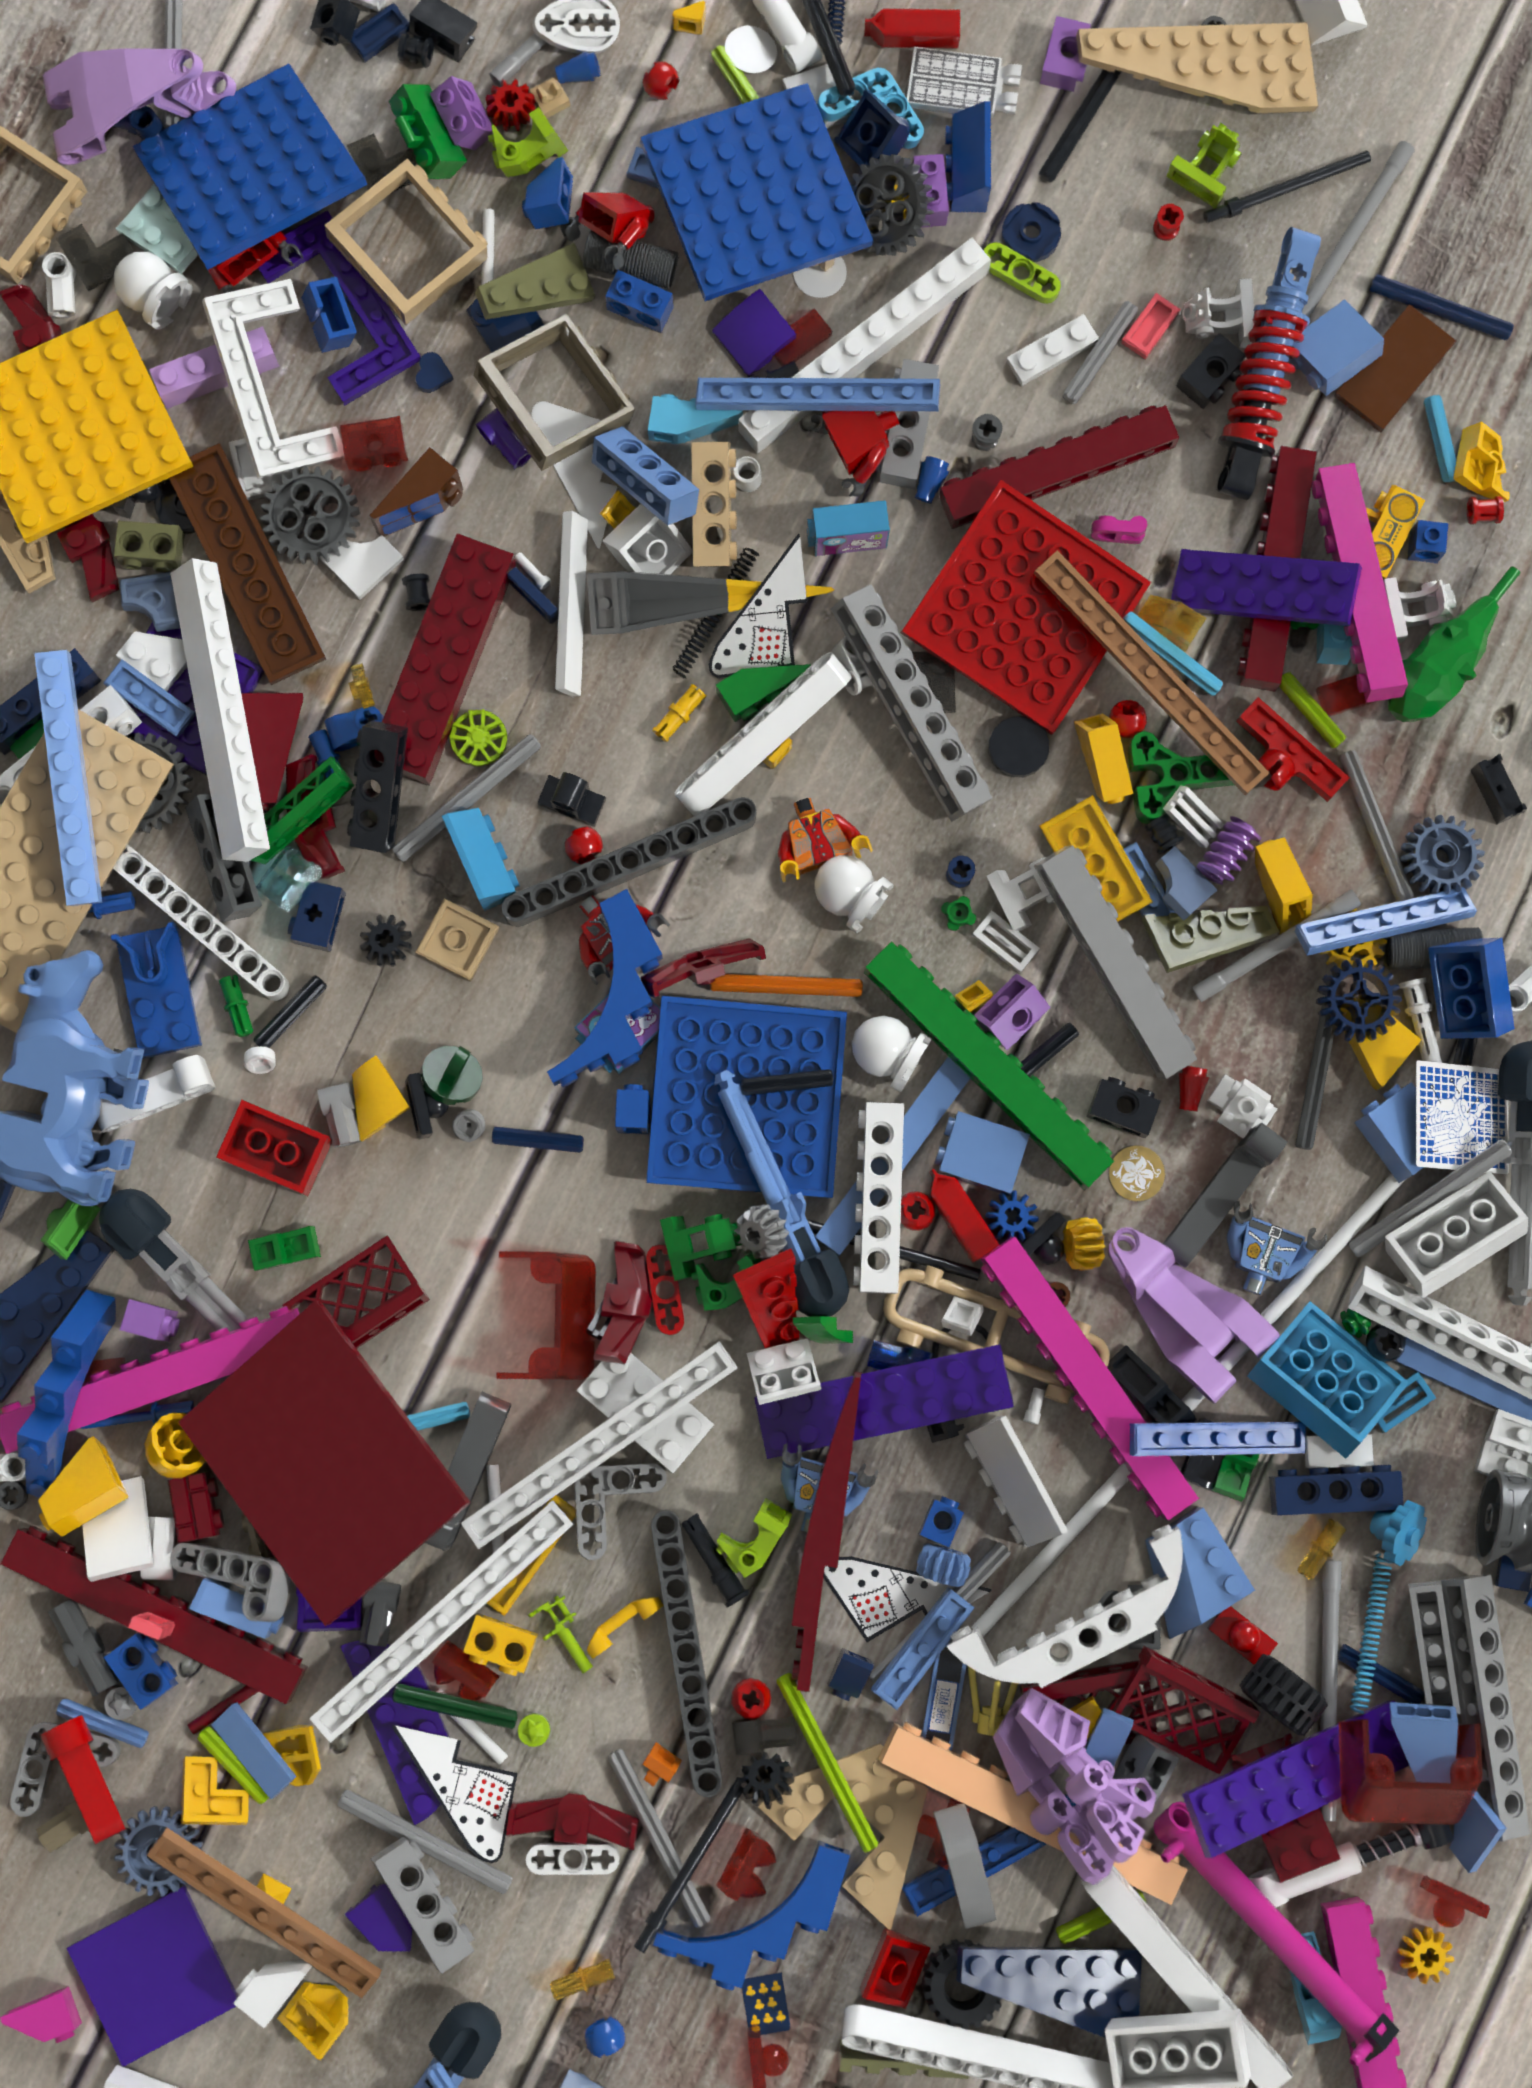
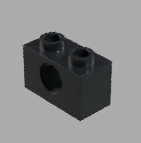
M1219 333L1182 373L1176 387L1204 409L1209 402L1215 404L1226 391L1223 387L1229 380L1234 383L1241 376L1242 373L1239 367L1246 357L1239 348ZM1207 370H1217L1220 373V377L1210 376Z
M1108 1077L1107 1080L1102 1079L1097 1085L1086 1117L1141 1138L1149 1136L1161 1100L1154 1098L1155 1093L1149 1090L1137 1088V1091L1126 1088V1083L1117 1078ZM1126 1098L1131 1102V1113L1124 1114L1118 1110V1099Z

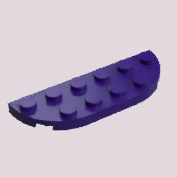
M357 1640L343 1644L340 1647L352 1676L355 1678L391 1645L387 1644L386 1647L374 1646ZM418 1665L397 1683L430 1690ZM394 1686L367 1712L413 1823L416 1825L436 1811L440 1806V1802L392 1727L394 1725L449 1738L450 1736L440 1713L393 1702Z

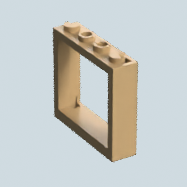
M0 126V154L8 145L66 184L9 261L0 256V274L18 285L26 273H31L33 264L38 257L47 252L55 234L65 228L68 223V217L75 208L82 205L81 200L88 191L81 178Z
M408 158L325 224L327 238L405 325L488 259V243L483 235L478 231L473 232L470 229L464 214L459 209L453 210L447 203L448 198L439 187L434 188L427 181L428 176L419 165L414 166ZM409 179L471 249L407 300L345 230Z

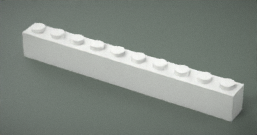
M971 237L792 378L857 377L985 277L989 272L991 259ZM749 410L738 419L739 433L758 454L812 411Z
M192 558L170 574L222 860L248 862L270 849L218 566L216 562Z

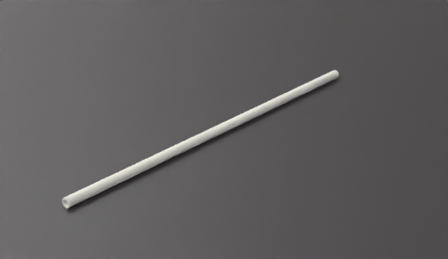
M1391 1173L1260 1315L1273 1325L1406 1180L1398 1183ZM1235 1341L1218 1361L1230 1371L1250 1349L1242 1341ZM1193 1387L1182 1398V1401L1193 1411L1205 1396ZM1124 1463L1119 1466L1065 1525L1068 1532L1053 1538L971 1626L972 1629L978 1627L984 1637L1129 1480L1127 1476L1131 1473Z

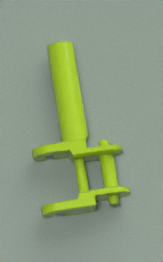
M557 1595L554 1597V1603L551 1604L547 1601L528 1614V1616L531 1618L542 1610L549 1613L556 1629L542 1637L543 1640L546 1641L557 1633L580 1671L584 1674L593 1665L569 1628H566L563 1624L566 1621L572 1623L574 1621L572 1617L576 1615V1612L572 1614L569 1612L563 1602L566 1598L565 1595L561 1598ZM555 1605L559 1607L565 1616L560 1622L551 1609Z

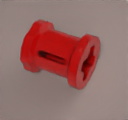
M1173 203L1165 204L1160 208L1153 225V232L1156 237L1163 241H1170L1178 235L1180 224L1184 219L1182 209Z
M1495 496L1494 499L1477 500L1476 497L1468 499L1467 520L1470 525L1476 524L1477 521H1494L1495 524L1503 521L1504 502L1501 496Z

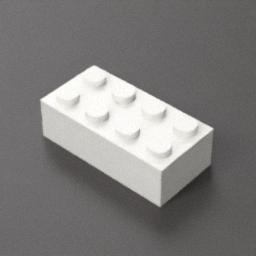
M1491 1171L1386 1235L1385 1251L1423 1299L1527 1234L1528 1217Z
M630 1353L625 1364L601 1361L577 1391L604 1415L611 1418L663 1380ZM687 1403L635 1441L674 1473L715 1424L693 1405Z
M1240 2009L1112 2018L1105 2028L1114 2088H1246L1251 2077Z

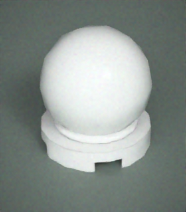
M133 252L125 256L115 268V292L125 306L137 312H143V320L156 330L163 329L171 324L174 320L170 316L178 306L184 309L191 297L193 287L188 283L189 280L179 272L172 274L168 264L151 252Z
M839 855L827 860L819 868L815 877L814 891L818 902L826 911L836 916H848L849 919L846 926L857 934L863 929L859 923L865 917L869 920L873 918L888 897L884 891L891 890L894 885L884 877L874 881L871 870L863 861L853 856Z
M885 1015L866 1020L855 1031L852 1040L853 1055L857 1064L866 1073L877 1077L890 1076L891 1079H894L890 1087L902 1092L932 1038L923 1033H920L917 1039L916 1037L912 1038L908 1027L900 1020Z

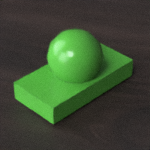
M68 1199L63 1208L54 1209L48 1215L46 1220L47 1231L40 1241L60 1259L67 1260L101 1209L97 1205L81 1206Z

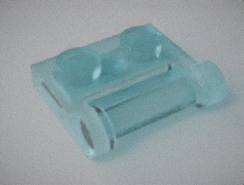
M287 846L278 855L256 888L289 913L291 908L299 903L302 893L309 883L320 879L322 870L316 863L308 862L295 847ZM289 866H294L299 870L295 877L286 872Z

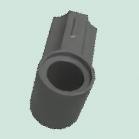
M380 1581L365 1594L364 1608L366 1610L359 1642L374 1646H387L393 1613H396L399 1604L400 1584Z

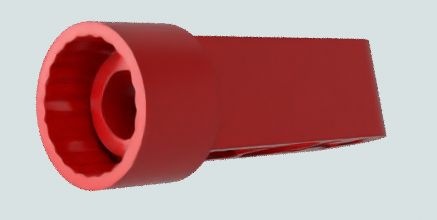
M83 1715L41 1734L40 1737L50 1760L58 1759L94 1843L97 1844L125 1830L126 1828L88 1744L93 1741V1737Z

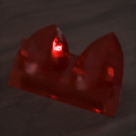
M447 1640L431 1662L434 1664L436 1684H448L458 1680L460 1682L458 1697L477 1702L485 1698L500 1676L485 1665L468 1660L469 1654L464 1653L463 1650Z
M746 1827L716 1885L727 1897L738 1901L739 1897L755 1898L766 1894L761 1879L753 1870L755 1867H767L776 1863L775 1853L769 1843L757 1832Z

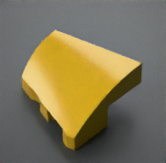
M1482 421L1462 429L1453 479L1479 495L1489 499L1501 496L1503 502L1509 501L1510 494L1502 490L1500 475L1506 473L1505 463L1502 459L1501 436Z
M377 1055L361 1065L352 1074L357 1126L360 1140L363 1142L411 1107Z

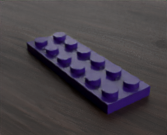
M1181 549L1169 607L1174 611L1350 626L1362 567L1360 563Z

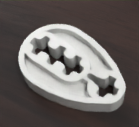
M558 0L540 11L533 20V30L539 38L554 47L576 54H581L585 51L587 53L595 52V54H600L606 51L616 40L620 29L619 15L609 0ZM545 17H548L550 23L561 25L552 26L550 31L547 32L545 26H540V23L543 22ZM574 17H577L579 23H585L589 17L592 18L593 23H600L603 17H606L607 22L612 23L613 26H610L607 32L604 31L603 26H596L593 32L590 31L589 26H581L577 32L575 27L570 26L569 23L572 22Z

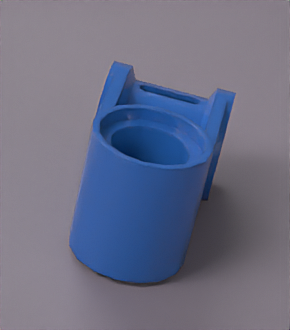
M364 706L347 713L329 717L324 723L333 750L339 752L357 746L358 732L362 726L369 723L368 718L373 716L375 721L382 722L384 716L377 708Z

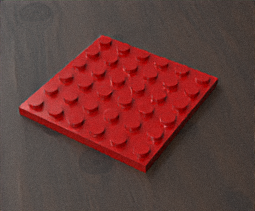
M1000 480L900 633L1052 735L1107 650L1034 575L1035 570L1058 550L1122 618L1130 611L1133 612L1152 582L1012 486Z

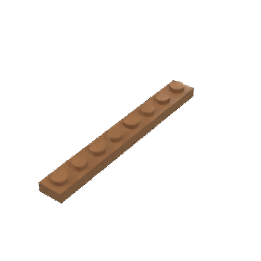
M169 1828L164 1830L148 1852L147 1857L360 1998H363L379 1978L382 1971L380 1968Z

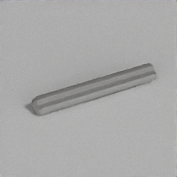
M1129 301L1123 303L1064 391L1063 398L1071 404L1078 402L1137 314L1138 308L1136 305Z

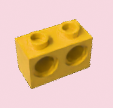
M478 1613L475 1616L463 1652L470 1654L468 1660L486 1666L487 1662L490 1661L500 1665L499 1671L517 1676L518 1672L524 1673L527 1669L538 1633ZM487 1632L492 1636L493 1646L490 1649L485 1650L478 1646L477 1636L479 1633ZM513 1642L520 1644L524 1651L523 1657L519 1660L511 1659L506 1651L508 1644Z

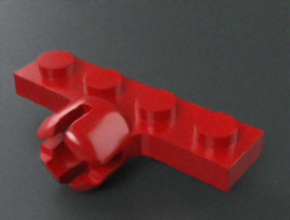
M1259 697L1236 720L1240 726L1266 749L1265 753L1258 760L1272 775L1264 785L1265 788L1278 791L1293 776H1297L1328 802L1350 778Z

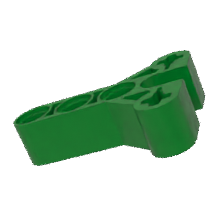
M1143 731L1136 734L1128 747L1127 755L1130 772L1153 771L1160 779L1159 784L1137 786L1133 792L1136 817L1144 824H1149L1164 814L1163 808L1180 785L1187 786L1190 790L1234 785L1207 755L1181 757L1159 744L1156 736L1150 732ZM1140 743H1143L1144 748H1149L1146 755L1143 754L1142 749H1137ZM1204 765L1211 767L1215 773L1214 777H1205L1201 773L1200 767ZM1170 770H1181L1184 774V780H1174L1170 775ZM1148 801L1151 802L1152 807H1157L1154 814L1151 813L1150 809L1145 808Z

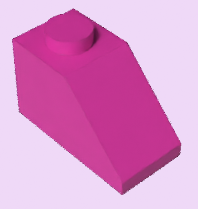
M69 1986L9 2010L0 2017L2 2024L42 2042L55 2039V2042L59 2043L75 2035L73 2030L82 2024Z

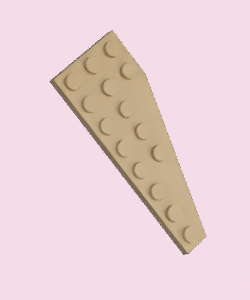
M1307 23L1079 29L1076 34L1079 63L1111 72L1119 70L1133 74L1135 79L1144 81L1147 78L1159 82L1160 86L1202 98L1204 95L1221 99L1223 104L1233 106L1235 103L1248 107V111L1255 113L1314 112L1318 107Z

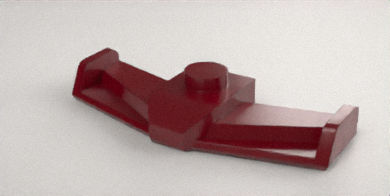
M18 284L0 291L1 298L23 328L13 332L20 354L63 334L60 326L55 324L30 287Z
M90 514L65 526V530L56 533L69 560L74 563L82 559L89 598L92 603L120 590L109 541L111 537L103 522L99 521L93 514Z
M310 754L286 765V794L290 793L316 769V755ZM306 790L301 795V801L313 790ZM331 807L294 839L314 880L328 879L345 872L325 835V832L336 828Z
M748 938L695 951L642 975L641 981L647 993L653 998L659 996L658 991L686 978L696 984L707 985L713 983L715 978L725 975L723 966L725 964L753 957L759 960L766 959L765 949L763 945Z
M616 1241L614 1242L617 1284L606 1283L601 1316L609 1317L611 1320L595 1351L593 1360L625 1364L646 1319L649 1318L652 1299L649 1296L645 1252L637 1244Z
M568 1793L564 1797L512 1804L509 1810L506 1836L511 1837L514 1835L555 1830L554 1842L587 1846L588 1834L635 1851L639 1818L592 1801L586 1795Z

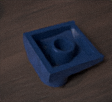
M867 89L864 90L863 96L838 136L834 138V141L859 167L861 164L870 166V158L880 159L881 154L889 156L891 154L898 155L907 141L910 132L907 120L897 116Z
M477 299L466 309L468 317L491 353L545 325L537 311L485 320Z

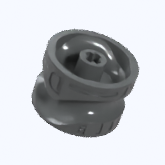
M1497 1469L1492 1470L1486 1478L1479 1500L1475 1531L1476 1553L1480 1564L1486 1566L1501 1556L1506 1555L1513 1561L1516 1571L1532 1573L1531 1478L1523 1474L1509 1471L1504 1472Z

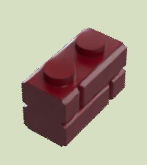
M210 1472L167 1480L178 1543L221 1535L219 1528H224V1518L222 1510L216 1509L214 1497L219 1495L216 1478H211Z

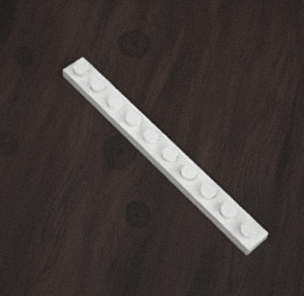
M719 1341L461 1522L462 1526L477 1548L480 1549L738 1367Z
M552 1500L309 1719L330 1743L333 1742L574 1525L572 1521Z

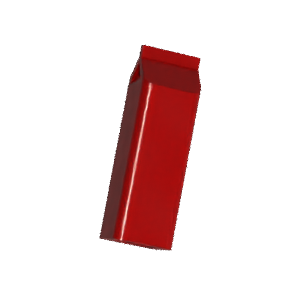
M883 8L872 19H865L864 36L871 37L879 46L887 48L958 49L960 41V10Z
M932 1169L929 1172L933 1178L929 1197L973 1264L1000 1244L957 1178L937 1174L935 1169Z

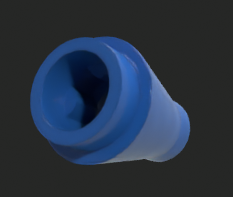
M585 51L565 63L555 66L560 84L595 81V77L601 76L595 52L587 53Z
M926 456L925 461L921 462L916 499L932 504L936 493L949 474V471H947L949 464L936 457Z

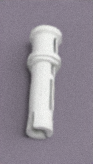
M1426 977L1400 983L1399 987L1403 989L1407 1004L1405 1013L1408 1014V1017L1411 1016L1415 1034L1421 1039L1418 1046L1422 1061L1442 1063L1430 1016L1433 1004L1428 1001L1424 985L1427 982Z

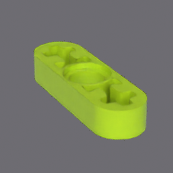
M994 242L985 247L984 252L990 259L996 253L1001 255L1000 261L997 260L995 263H990V274L1041 303L1048 304L1057 299L1061 282L1055 274L1001 243ZM1012 260L1008 272L1004 271L1005 265H1008V261ZM1022 266L1029 271L1030 275L1024 280H1019L1014 277L1013 270L1016 267ZM1036 274L1038 275L1037 282L1035 281L1034 286L1032 287L1030 286V284L1032 283L1034 275ZM1050 283L1052 285L1051 290L1043 293L1041 291L1042 286Z

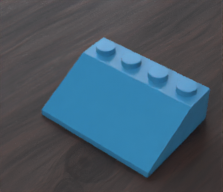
M1309 1301L1247 1375L1249 1379L1345 1459L1361 1444L1409 1383L1385 1362L1374 1358L1367 1350V1347L1311 1301Z

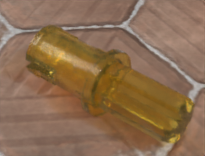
M1333 1519L1327 1521L1328 1523L1316 1541H1311L1310 1545L1312 1547L1298 1567L1297 1571L1306 1579L1313 1580L1327 1558L1333 1557L1331 1552L1347 1531L1338 1522L1334 1523Z
M607 1958L584 1969L577 1967V1972L552 1981L550 1988L555 2000H560L583 1990L587 1993L589 1992L588 1988L616 1978L610 1960Z

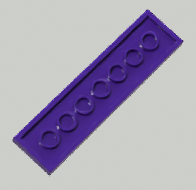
M1001 1344L861 1374L853 1441L1013 1408L1014 1403ZM853 1376L820 1383L821 1390L761 1405L758 1403L757 1396L754 1397L767 1459L782 1456L784 1444H787V1451L789 1453H796L798 1445H801L802 1452L829 1446Z
M1395 1700L1381 1703L1364 1711V1714L1359 1713L1183 1793V1799L1205 1858H1213L1409 1766L1391 1723L1390 1702H1395Z

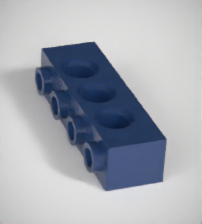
M74 648L69 653L72 659L76 698L79 699L102 680ZM37 678L0 705V752L4 755L11 751L10 746L42 719Z
M1372 1465V1472H1360V1466L1340 1467L1341 1473L1332 1474L1328 1473V1468H1309V1475H1297V1469L1278 1470V1476H1269L1272 1515L1279 1516L1396 1510L1399 1505L1404 1506L1401 1471H1391V1465ZM1366 1479H1369L1374 1485V1491L1369 1497H1365L1361 1492V1484ZM1334 1481L1340 1482L1343 1488L1341 1496L1337 1499H1334L1329 1493V1487ZM1303 1482L1308 1483L1311 1487V1495L1306 1500L1300 1499L1297 1493L1299 1485Z

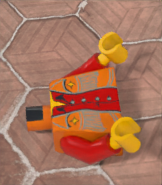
M811 798L799 800L793 804L799 819L788 823V830L781 835L777 855L780 863L781 880L786 882L785 876L787 874L796 875V880H799V875L819 869L831 858L839 855L852 856L853 850L856 858L859 859L861 858L860 849L868 848L870 852L873 851L869 838L861 835L857 828L841 815L832 814L829 809L816 812Z

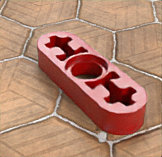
M655 1245L648 1251L646 1262L656 1325L663 1334L675 1335L684 1326L679 1282L674 1281V1276L664 1275L656 1279L653 1278V1273H660L658 1264L651 1261L652 1258L656 1257V1251L662 1250L664 1255H668L665 1245ZM670 1260L665 1261V1272L672 1270ZM662 1281H669L674 1285V1294L669 1299H662L656 1293V1287ZM677 1301L678 1307H671L673 1317H679V1322L674 1324L673 1330H669L667 1325L661 1324V1320L666 1318L665 1308L658 1310V1303L670 1304Z

